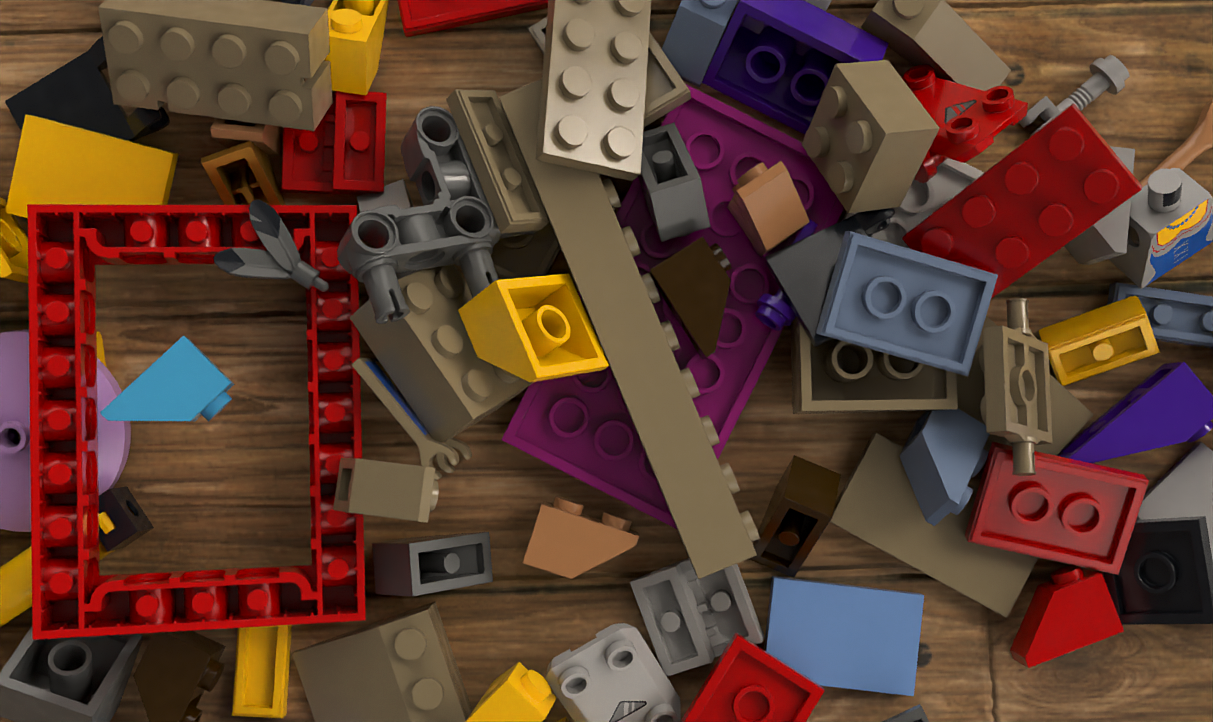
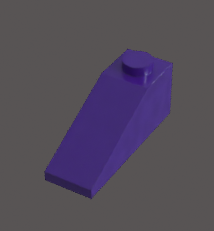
M1185 362L1163 364L1069 442L1057 456L1095 463L1186 441L1188 443L1194 442L1213 428V423L1211 422L1213 419V395Z

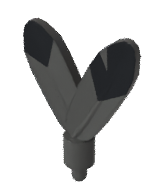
M253 200L251 202L249 214L250 222L267 251L250 248H229L220 251L213 258L215 265L230 275L257 279L291 278L307 289L314 286L320 291H327L329 288L328 283L319 278L320 271L301 261L298 249L281 217L274 208L261 200Z

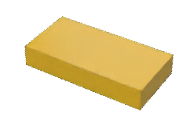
M292 625L238 628L232 716L281 719L286 716Z

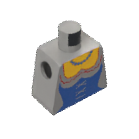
M1180 168L1159 169L1149 176L1148 184L1131 197L1126 254L1110 258L1109 260L1140 289H1143L1213 242V197Z

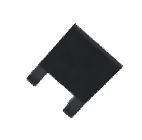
M103 36L87 52L5 101L21 132L25 114L132 142L157 132L170 123L169 116L163 107L159 110L138 107L128 117L121 105L113 103L111 86L102 72L103 69L108 68Z
M894 208L858 212L843 221L765 257V264L814 347L833 339L816 334V330L845 231L865 236L882 231L891 223L890 218L895 215Z

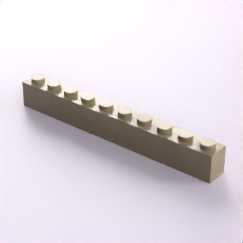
M541 79L499 96V99L698 579H701L756 556L757 554L752 542L759 540L760 537L749 511L747 510L742 513L738 511L732 494L739 492L740 489L729 463L719 465L712 446L719 444L720 441L709 415L700 418L692 399L700 396L694 377L689 367L680 370L672 351L680 349V345L669 320L660 323L653 304L661 301L650 273L642 276L639 273L633 257L641 254L640 248L631 227L626 226L621 229L614 210L620 208L621 203L611 179L601 181L597 173L535 160L542 86Z

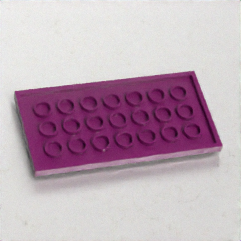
M686 84L690 90L691 99L668 112L661 126L675 123L701 177L710 227L692 232L684 237H676L661 242L650 216L638 177L633 180L621 203V207L616 213V217L621 229L630 226L637 240L641 254L633 258L641 276L649 273L650 269L702 236L709 246L717 243L731 264L732 269L726 272L731 282L716 350L707 358L701 359L659 291L658 294L661 301L653 304L660 323L669 320L677 336L680 349L672 352L679 369L683 370L689 367L697 384L700 396L692 400L699 417L709 415L720 443L712 446L718 460L785 327L784 325L780 331L773 330L762 323L755 315L759 308L757 301L763 293L774 296L779 289L764 259L766 256L790 246L800 232L798 231L763 256H760L727 208L734 196L732 188L738 184L737 179L756 165L763 162L767 169L782 161L790 174L808 219L818 224L814 234L836 224L844 207L815 163L808 156L802 146V142ZM610 366L600 371L537 381L527 388L501 439L502 441L676 528Z

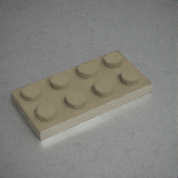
M548 0L535 160L633 181L641 175L651 0Z

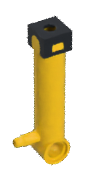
M127 486L111 488L99 495L100 560H102L116 549L126 547L154 528ZM31 547L0 567V628L32 607Z

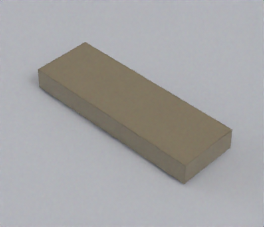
M455 89L446 101L500 233L541 230L550 220L496 91Z

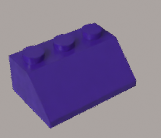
M740 0L702 83L805 134L811 124L835 64L882 60L889 43L804 0Z

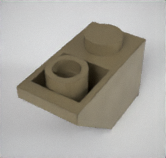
M341 458L333 510L428 523L429 513L435 509L439 495V485L437 480L434 479L436 468L357 458Z

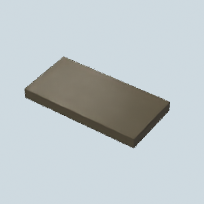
M872 433L835 503L830 522L1007 618L1039 557L967 541L965 532L978 488L970 483L967 486L973 489L972 495L959 514L954 515L950 512L935 526L925 521L899 457L903 447L877 433Z

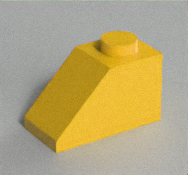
M518 662L491 683L466 722H542L547 717L557 697L551 693L550 685L541 674L534 670H528Z

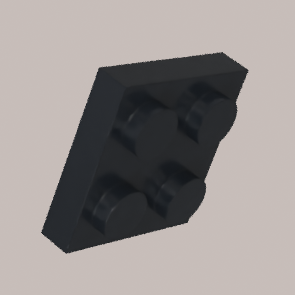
M1206 516L1136 520L1119 575L1103 572L1104 580L1122 625L1213 624V559Z

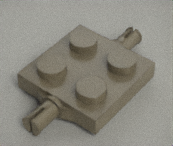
M1026 298L1006 300L1007 327L1000 325L983 328V345L979 349V363L985 378V396L981 400L982 419L986 424L987 433L1005 437L1009 444H1012V475L1015 476L1036 475L1034 445L1053 444L1048 343L1038 340L1033 335L1032 330L1029 329V300Z

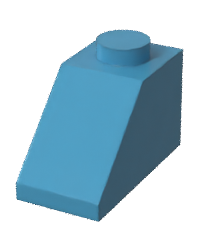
M183 335L107 405L100 414L108 421L195 422L201 415L207 421H210L231 402L232 398L226 392L235 384L190 339Z

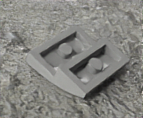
M689 558L630 581L661 668L666 676L712 663L715 657L722 655L735 632L754 644L762 643L765 638L738 564L698 579Z

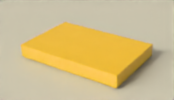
M25 114L5 213L28 218L27 204L168 205L179 154Z

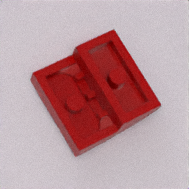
M336 91V94L332 93L333 103L315 131L284 127L282 192L311 194L384 193L387 93L368 91L367 95Z

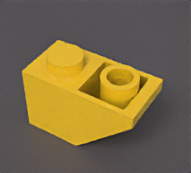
M389 0L332 1L328 8L330 52L324 61H330L333 91L367 95L379 67Z

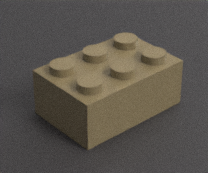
M454 264L422 269L398 279L405 302L410 309V313L406 317L391 322L389 315H387V323L378 324L375 320V313L370 299L350 317L432 439L444 443L500 409L534 383H530L477 357L458 312V309L472 299V295L464 277Z

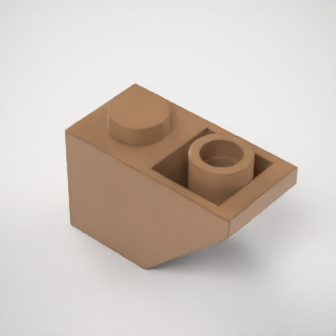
M782 161L767 169L763 162L756 165L737 179L738 184L732 188L734 196L727 208L760 256L781 244L810 222L790 174Z
M555 496L553 504L545 501L541 504L522 563L573 579L635 547L639 534L636 531L630 530L632 521L603 512L600 520L582 514L584 505Z

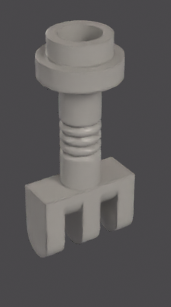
M1109 55L1105 59L1097 58L1089 66L1093 76L1084 82L1080 88H1077L1072 95H1069L1068 98H1065L1057 106L1045 96L1027 111V115L1019 123L1024 128L1035 121L1039 115L1045 122L1030 134L1032 136L1073 103L1082 111L1084 107H1087V104L1094 101L1104 91L1116 95L1125 87L1124 81L1130 76L1125 65L1113 55Z

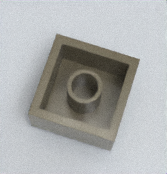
M888 60L840 63L834 66L811 124L805 133L802 146L848 214L900 207L940 127Z

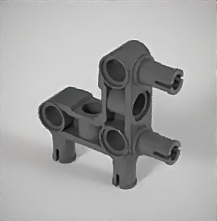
M429 106L423 108L417 114L400 147L409 180L416 183L424 206L400 209L397 205H389L360 212L351 222L337 249L338 261L341 266L357 278L359 282H364L375 313V320L378 324L387 323V315H389L390 321L394 322L406 317L410 313L396 274L455 264L461 267L472 298H474L495 280H499L490 256L493 252V246L498 243L499 239L520 235H534L537 232L500 233L455 120L448 110L441 107ZM361 240L369 242L374 248L366 246Z

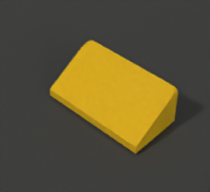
M1130 296L1039 330L1041 340L1048 343L1049 360L1057 381L1062 386L1160 353L1147 313L1137 296Z

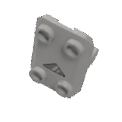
M626 623L612 624L596 633L597 638L574 651L568 649L554 657L548 665L545 679L574 722L681 721L680 697L657 662L641 632L634 626Z

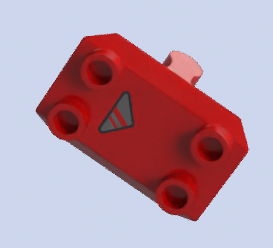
M930 65L912 67L901 77L940 127L914 178L919 183H926L937 173V167L948 158L965 163L979 155L994 143L993 138L1008 125H1016L1027 115L1028 103L1016 100L1013 89L1007 86H997L986 91L937 78L935 77L934 68Z

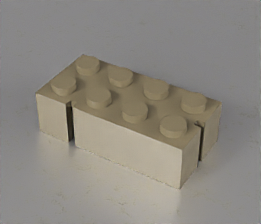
M105 0L98 7L114 104L159 110L167 102L169 112L315 131L333 103L330 61H324L330 52L327 8L268 0Z

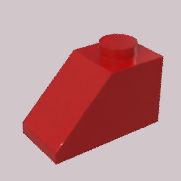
M1069 565L1052 572L1051 577L1053 580L1038 585L1010 648L1013 659L1031 668L1124 632L1102 573L1076 565Z

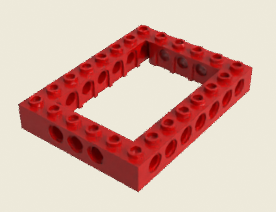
M27 204L33 640L366 621L363 514L333 510L340 459H362L361 379L359 373L351 365L360 358V333L350 319L359 309V287L357 278L341 266L337 256L339 243L351 222L357 216V205H269L281 217L298 249L301 261L320 271L319 278L326 281L329 285L327 291H320L314 286L310 289L306 288L312 565L100 575L96 265H215L214 256L220 251L229 248L267 250L250 222V205Z

